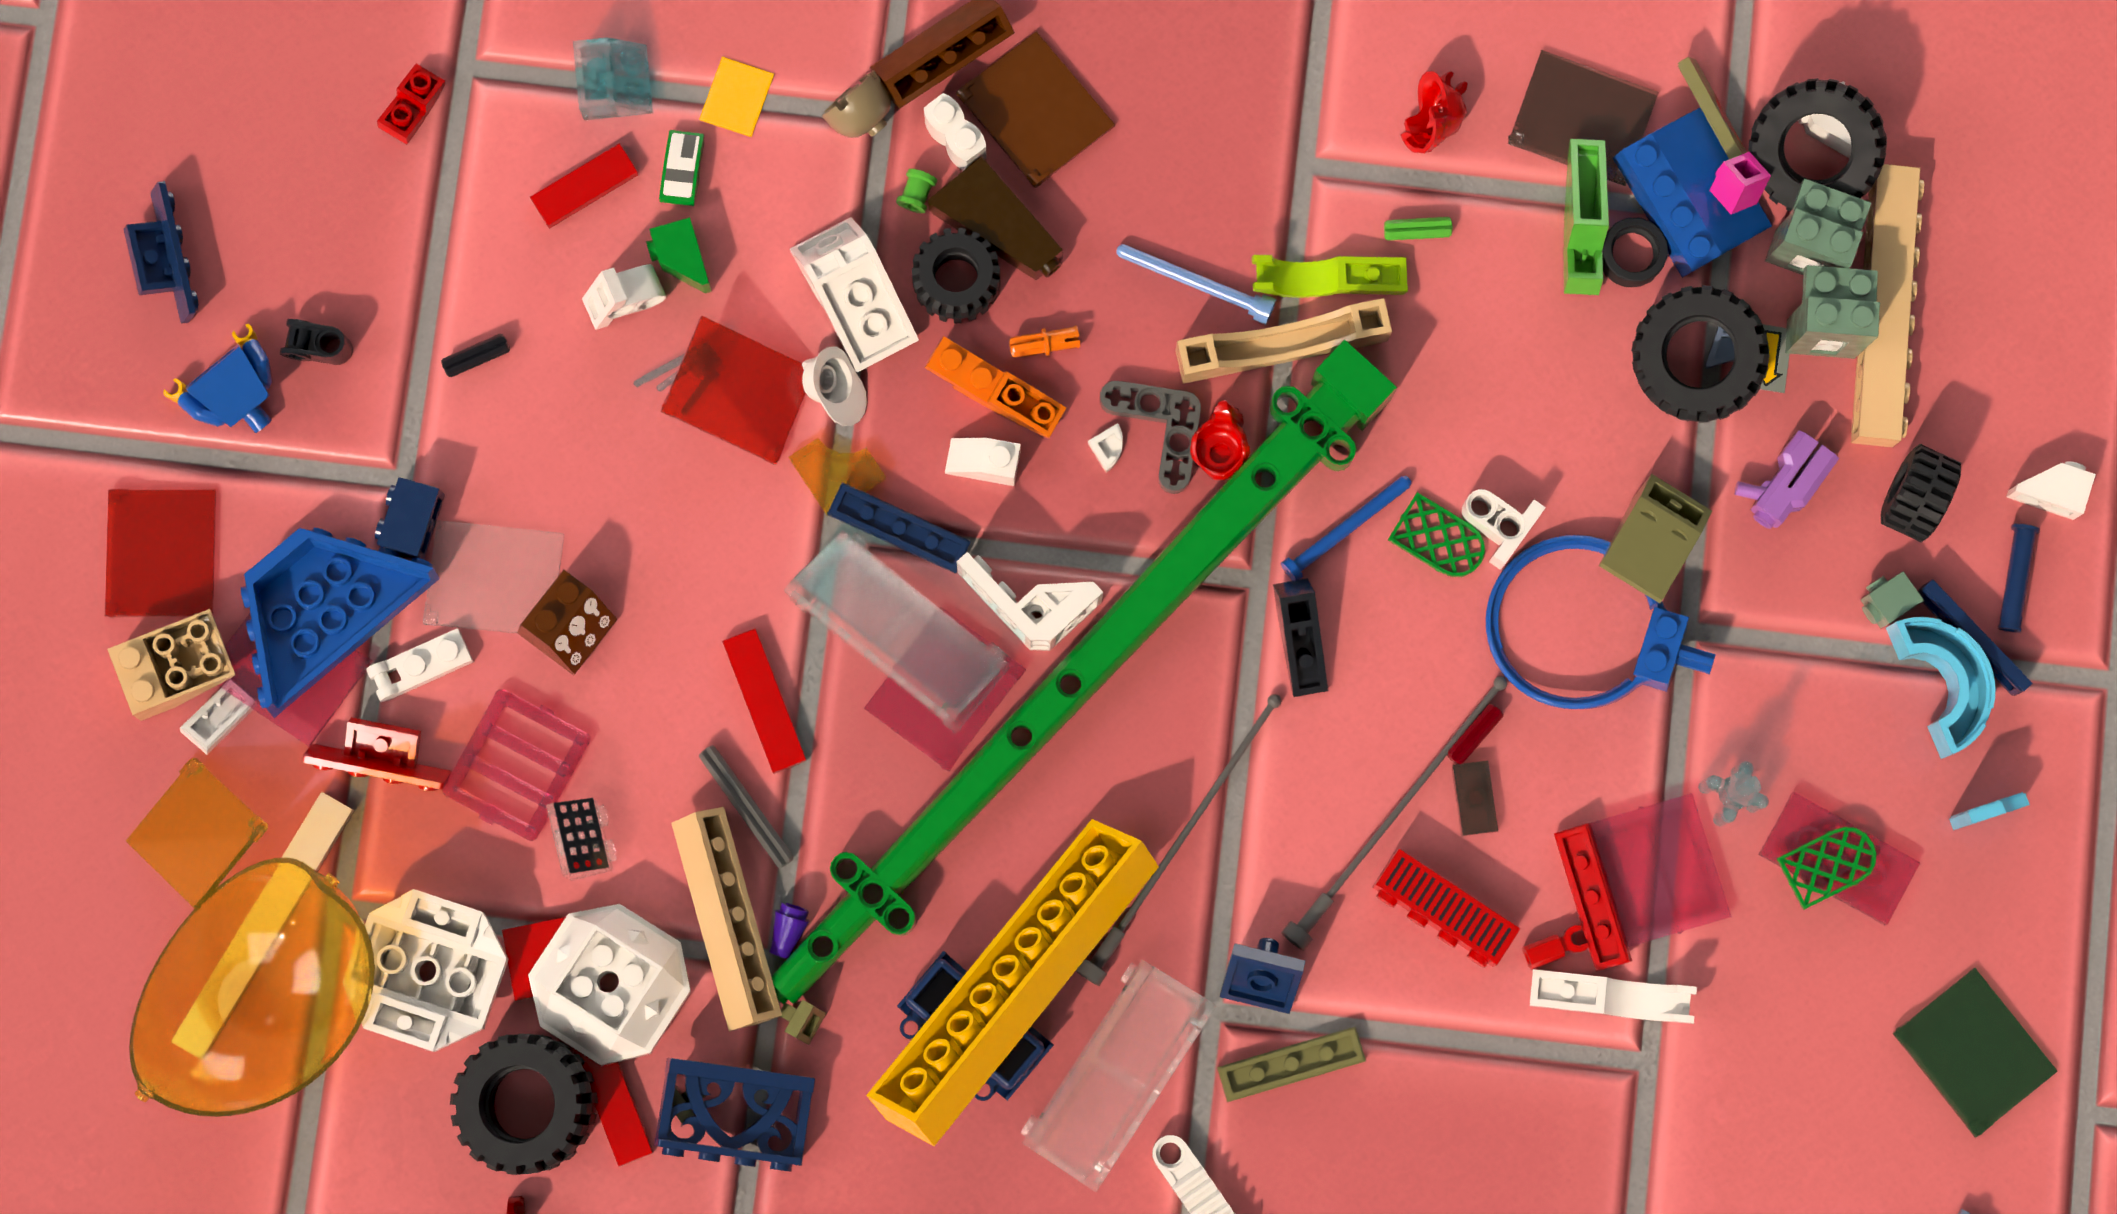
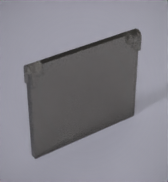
M1541 50L1512 132L1508 136L1507 144L1568 165L1570 139L1604 140L1607 180L1626 186L1627 182L1615 164L1613 157L1624 148L1643 138L1659 92Z

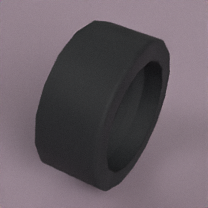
M1626 218L1615 223L1607 231L1602 249L1604 274L1612 282L1624 287H1641L1650 283L1663 269L1668 257V245L1663 232L1653 222L1642 218ZM1627 233H1636L1645 237L1651 243L1653 259L1646 269L1640 272H1629L1622 269L1615 262L1613 247L1620 236Z

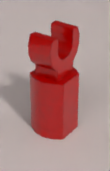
M1581 925L1567 928L1560 938L1557 934L1523 946L1522 951L1529 968L1533 970L1565 957L1566 951L1572 953L1585 951L1589 947L1588 943L1577 946L1571 941V935L1574 932L1580 931L1582 929Z

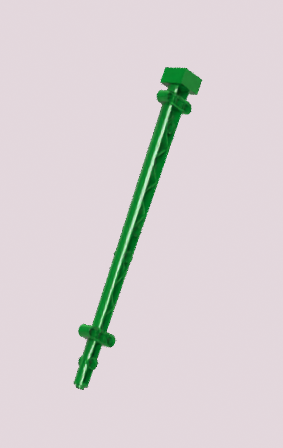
M1345 339L1315 370L1311 382L1313 388L1306 396L1292 386H1284L1276 390L1271 400L1270 412L1279 425L879 860L869 868L853 853L844 852L834 857L830 866L831 875L848 893L771 976L777 999L782 1004L788 1000L795 1004L875 920L894 935L903 936L910 933L916 925V915L913 909L900 897L903 891L1320 461L1333 471H1342L1350 466L1355 457L1356 446L1347 433L1354 425L1363 431L1391 401L1397 387ZM1285 397L1290 398L1295 402L1296 409L1289 413L1283 412L1277 405L1278 400ZM1315 421L1322 427V433L1318 436H1309L1304 431L1303 425L1306 422ZM1334 445H1342L1348 451V457L1345 460H1336L1330 455L1329 449ZM1260 472H1268L1273 476L1274 484L1267 488L1261 487L1257 484L1255 476ZM1069 676L1077 678L1081 683L1079 691L1075 694L1063 692L1060 684L1064 678ZM1019 728L1029 730L1032 734L1030 743L1026 746L1015 745L1011 740L1015 730ZM844 860H852L857 865V873L851 879H842L838 875V866ZM873 884L881 886L883 889L881 901L876 904L867 903L863 896L865 889ZM897 909H904L909 913V923L902 929H895L890 924V915ZM821 937H829L833 942V951L826 957H819L814 951V944Z

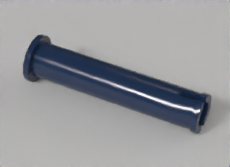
M2012 524L2011 530L2014 531L1998 629L2006 632L2020 633L2022 630L2021 624L2035 536L2040 533V528L2026 524Z

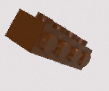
M971 0L870 66V69L876 72L887 88L891 101L900 109L1015 32L1001 5L995 0Z

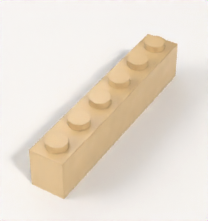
M724 807L694 812L672 822L729 1032L758 1025L782 1016Z

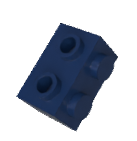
M398 477L396 486L391 485L387 493L386 505L389 508L386 517L379 520L375 530V539H378L377 545L393 550L404 557L425 559L445 494L439 488Z

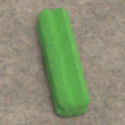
M1450 217L1387 220L1384 223V237L1386 240L1450 237L1453 231Z

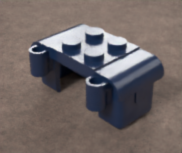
M945 951L939 955L897 1005L907 1015V1018L900 1024V1032L906 1039L912 1040L917 1032L914 1035L906 1034L904 1030L905 1025L908 1022H915L918 1025L919 1031L967 972ZM1031 1026L987 1080L986 1083L990 1086V1093L986 1097L976 1094L975 1098L980 1101H987L997 1092L1008 1101L1054 1044Z

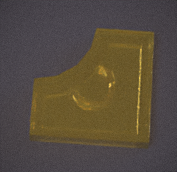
M817 438L788 457L827 517V513L842 482L867 492L886 479V476L867 448L855 453H839L827 448Z

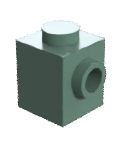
M1904 571L1889 581L1882 576L1866 587L1869 594L1860 599L1864 604L1862 610L1872 624L1877 623L1880 629L1924 601Z

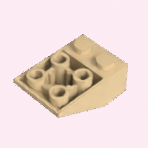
M210 609L107 649L131 713L140 721L173 709L236 676Z

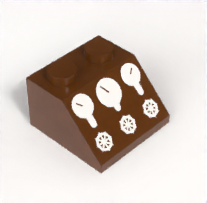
M563 569L520 624L517 634L572 675H575L617 621V618L590 588Z

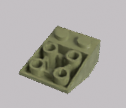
M1651 474L1633 497L1599 566L1658 603H1661L1699 539L1712 510Z

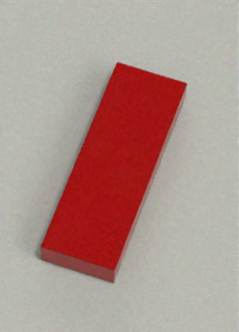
M619 143L530 196V199L550 229L639 174Z

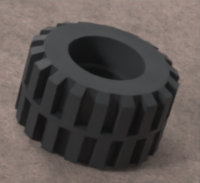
M951 228L943 229L944 235L932 234L930 242H923L919 247V254L914 256V266L912 268L914 292L917 294L920 305H924L927 313L931 316L937 314L939 315V320L947 322L948 318L954 319V323H962L961 319L968 318L970 322L976 319V314L979 312L982 315L988 311V305L990 303L994 304L997 298V291L1000 288L998 257L996 252H992L991 244L987 240L984 242L980 240V234L973 231L972 235H968L964 228H958V233H951ZM951 260L968 262L977 271V279L967 290L961 292L947 291L936 282L935 274L940 266Z
M1922 444L1916 446L1903 461L1887 492L1881 509V524L1919 542L1926 540L1938 527L1953 499L1961 477V462Z

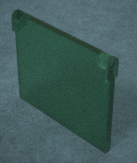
M1976 968L1970 970L1911 1019L1897 1027L1892 1033L1975 1138L1982 1135L1998 1119L2058 1072Z

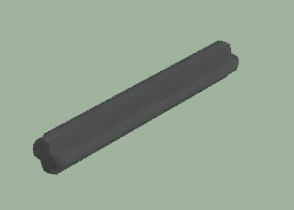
M713 745L707 747L699 754L703 764L776 866L782 868L794 859L790 850L716 747Z

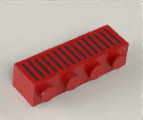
M1401 849L1394 853L1373 885V888L1379 891L1376 895L1378 899L1393 908L1396 904L1409 911L1406 916L1423 928L1428 924L1438 930L1437 937L1453 948L1459 944L1469 951L1467 957L1483 968L1487 964L1492 967L1498 965L1520 931L1519 927Z

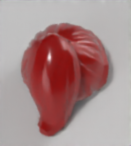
M1226 400L1218 402V405L1214 407V412L1210 415L1209 420L1204 422L1192 436L1190 446L1192 460L1214 480H1225L1231 477L1247 460L1250 454L1247 436L1242 429L1244 425L1243 415L1239 412L1238 408L1233 407Z

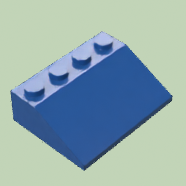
M1701 107L1624 148L1613 157L1615 164L1646 217L1663 232L1668 245V254L1682 278L1772 227L1759 202L1756 205L1730 214L1709 191L1716 178L1715 173L1717 169L1729 158Z

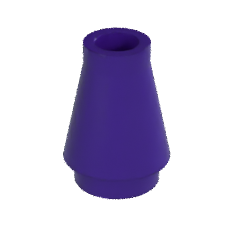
M781 903L780 909L775 910L770 953L783 958H788L791 955L795 945L810 922L807 919L808 910L790 903Z

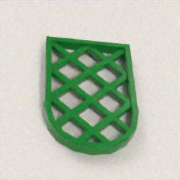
M1418 492L1406 511L1400 516L1398 524L1388 538V541L1434 568L1437 572L1450 577H1464L1473 573L1481 564L1485 554L1484 541L1479 531L1467 521L1462 520ZM1416 501L1419 513L1407 515ZM1421 501L1435 509L1423 511ZM1437 513L1440 525L1428 528L1425 516ZM1442 513L1456 522L1445 524ZM1420 517L1423 529L1411 532L1408 520ZM1404 521L1406 533L1394 536ZM1458 526L1461 538L1449 541L1446 528ZM1464 527L1468 528L1475 535L1466 537ZM1442 530L1444 542L1432 545L1429 532ZM1425 534L1428 546L1415 549L1412 536ZM1408 537L1410 548L1397 540ZM1478 539L1480 552L1470 554L1467 541ZM1463 542L1466 555L1453 558L1450 545ZM1446 546L1449 559L1436 562L1433 549ZM1429 550L1431 561L1418 553ZM1479 557L1478 562L1473 566L1472 558ZM1467 559L1469 570L1457 572L1455 562ZM1450 563L1452 572L1441 568L1440 565Z
M1842 827L1828 831L1826 834L1776 859L1802 909L1805 910L1853 885H1857L1869 876L1876 864V850L1866 833L1857 828ZM1844 831L1842 840L1829 837L1835 833ZM1849 832H1854L1861 836L1858 846L1846 842ZM1823 840L1819 851L1807 848ZM1827 841L1840 845L1836 857L1824 853ZM1865 841L1869 845L1870 850L1863 848ZM1844 847L1857 851L1853 863L1841 859ZM1800 851L1797 862L1785 859ZM1805 852L1818 856L1814 868L1802 864ZM1861 852L1871 855V862L1868 868L1858 865ZM1822 858L1834 861L1831 874L1819 870ZM1839 863L1852 867L1848 880L1836 876ZM1785 864L1796 867L1793 877H1791ZM1800 869L1812 872L1809 885L1797 881ZM1856 869L1866 872L1853 881ZM1817 874L1829 878L1826 891L1814 887ZM1834 880L1846 884L1831 892ZM1797 886L1807 889V893L1804 900ZM1812 891L1824 895L1809 903Z

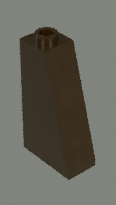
M982 156L928 199V208L933 215L956 230L958 228L966 229V234L972 235L973 231L980 234L981 241L987 240L991 244L992 252H996L998 257L1034 280L1039 279L1042 275L1047 278L1061 267L1062 263L1060 261L1063 259V249Z

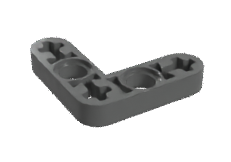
M1123 381L1106 383L1100 392V405L1106 413L1166 423L1158 481L1165 492L1170 494L1183 492L1188 487L1193 460L1190 446L1192 436L1198 430L1201 403L1198 397L1187 391ZM1113 390H1119L1121 397L1131 399V391L1137 392L1134 401L1135 410L1128 409L1130 406L1128 401H1119L1118 406H1112L1111 400L1105 398V396L1112 395ZM1147 394L1155 395L1160 401L1159 409L1155 412L1144 411L1140 406L1141 398ZM1184 400L1189 401V407L1195 409V412L1191 411L1188 413L1186 426L1193 425L1192 430L1185 426H1171V422L1179 425L1181 412L1175 409V406H1181ZM1175 434L1185 435L1190 441L1189 448L1183 452L1174 451L1169 443L1170 438ZM1166 456L1176 460L1188 459V464L1180 461L1178 473L1184 477V480H1178L1177 485L1174 486L1170 485L1169 478L1164 477V474L1171 473L1173 460L1166 461Z

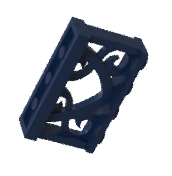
M667 1058L654 1142L655 1146L663 1147V1155L684 1157L685 1150L699 1152L698 1159L720 1162L721 1155L735 1157L734 1164L756 1167L757 1160L771 1162L770 1169L792 1172V1165L802 1166L815 1078ZM677 1074H682L685 1077V1087L689 1102L680 1103L672 1107ZM712 1082L717 1083L720 1087V1094L714 1099L703 1101L701 1095H712L707 1091L708 1084ZM735 1082L743 1083V1096L748 1106L763 1116L743 1132L730 1137L715 1123L707 1108L724 1102L733 1091ZM760 1089L767 1091L768 1097L762 1102L771 1104L768 1110L755 1102L754 1094ZM793 1090L800 1091L795 1123L781 1115ZM692 1109L695 1116L686 1118L682 1122L681 1127L690 1124L694 1132L689 1138H679L671 1129L672 1119L679 1112ZM775 1121L784 1124L791 1133V1143L782 1151H774L768 1146V1140L772 1136H777L782 1140L779 1131L771 1127ZM706 1132L721 1147L697 1143L702 1140ZM756 1139L758 1149L761 1152L741 1150L738 1148H741Z

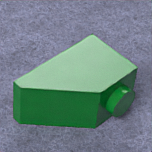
M690 217L649 229L652 240L646 241L651 261L658 260L662 271L701 292H712Z

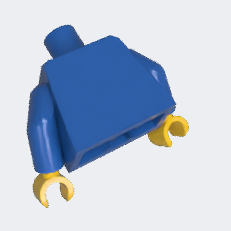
M245 324L249 330L246 337L239 338L235 331L232 332V336L237 343L233 349L188 385L178 379H173L179 386L177 393L172 395L164 389L163 394L170 400L178 403L194 420L216 427L224 424L232 427L243 418L250 428L257 433L272 421L259 405L270 396L267 390L272 384L269 358L257 341V335L252 326Z

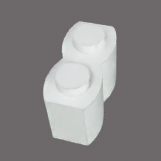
M942 93L924 107L925 125L928 132L938 143L946 146L949 158L959 169L964 171L981 156L984 160L987 158L986 142L982 133L974 124L964 119L961 107L952 97Z

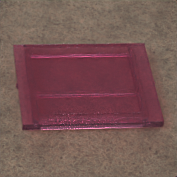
M1692 793L1650 806H1640L1636 810L1590 823L1628 947L1675 933L1681 934L1685 930L1732 917Z

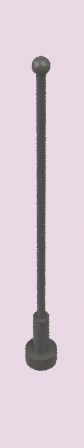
M1499 676L1494 679L1492 689L1326 894L1322 893L1297 925L1291 921L1281 932L1288 941L1300 950H1305L1313 940L1308 933L1334 902L1332 900L1333 896L1448 755L1449 749L1476 720L1498 691L1504 690L1507 687V680L1504 677Z
M1272 694L1268 697L1267 707L1119 926L1112 928L1091 961L1085 959L1077 968L1076 972L1097 986L1101 985L1107 976L1102 969L1124 938L1125 934L1123 931L1272 710L1281 705L1282 701L1279 695Z

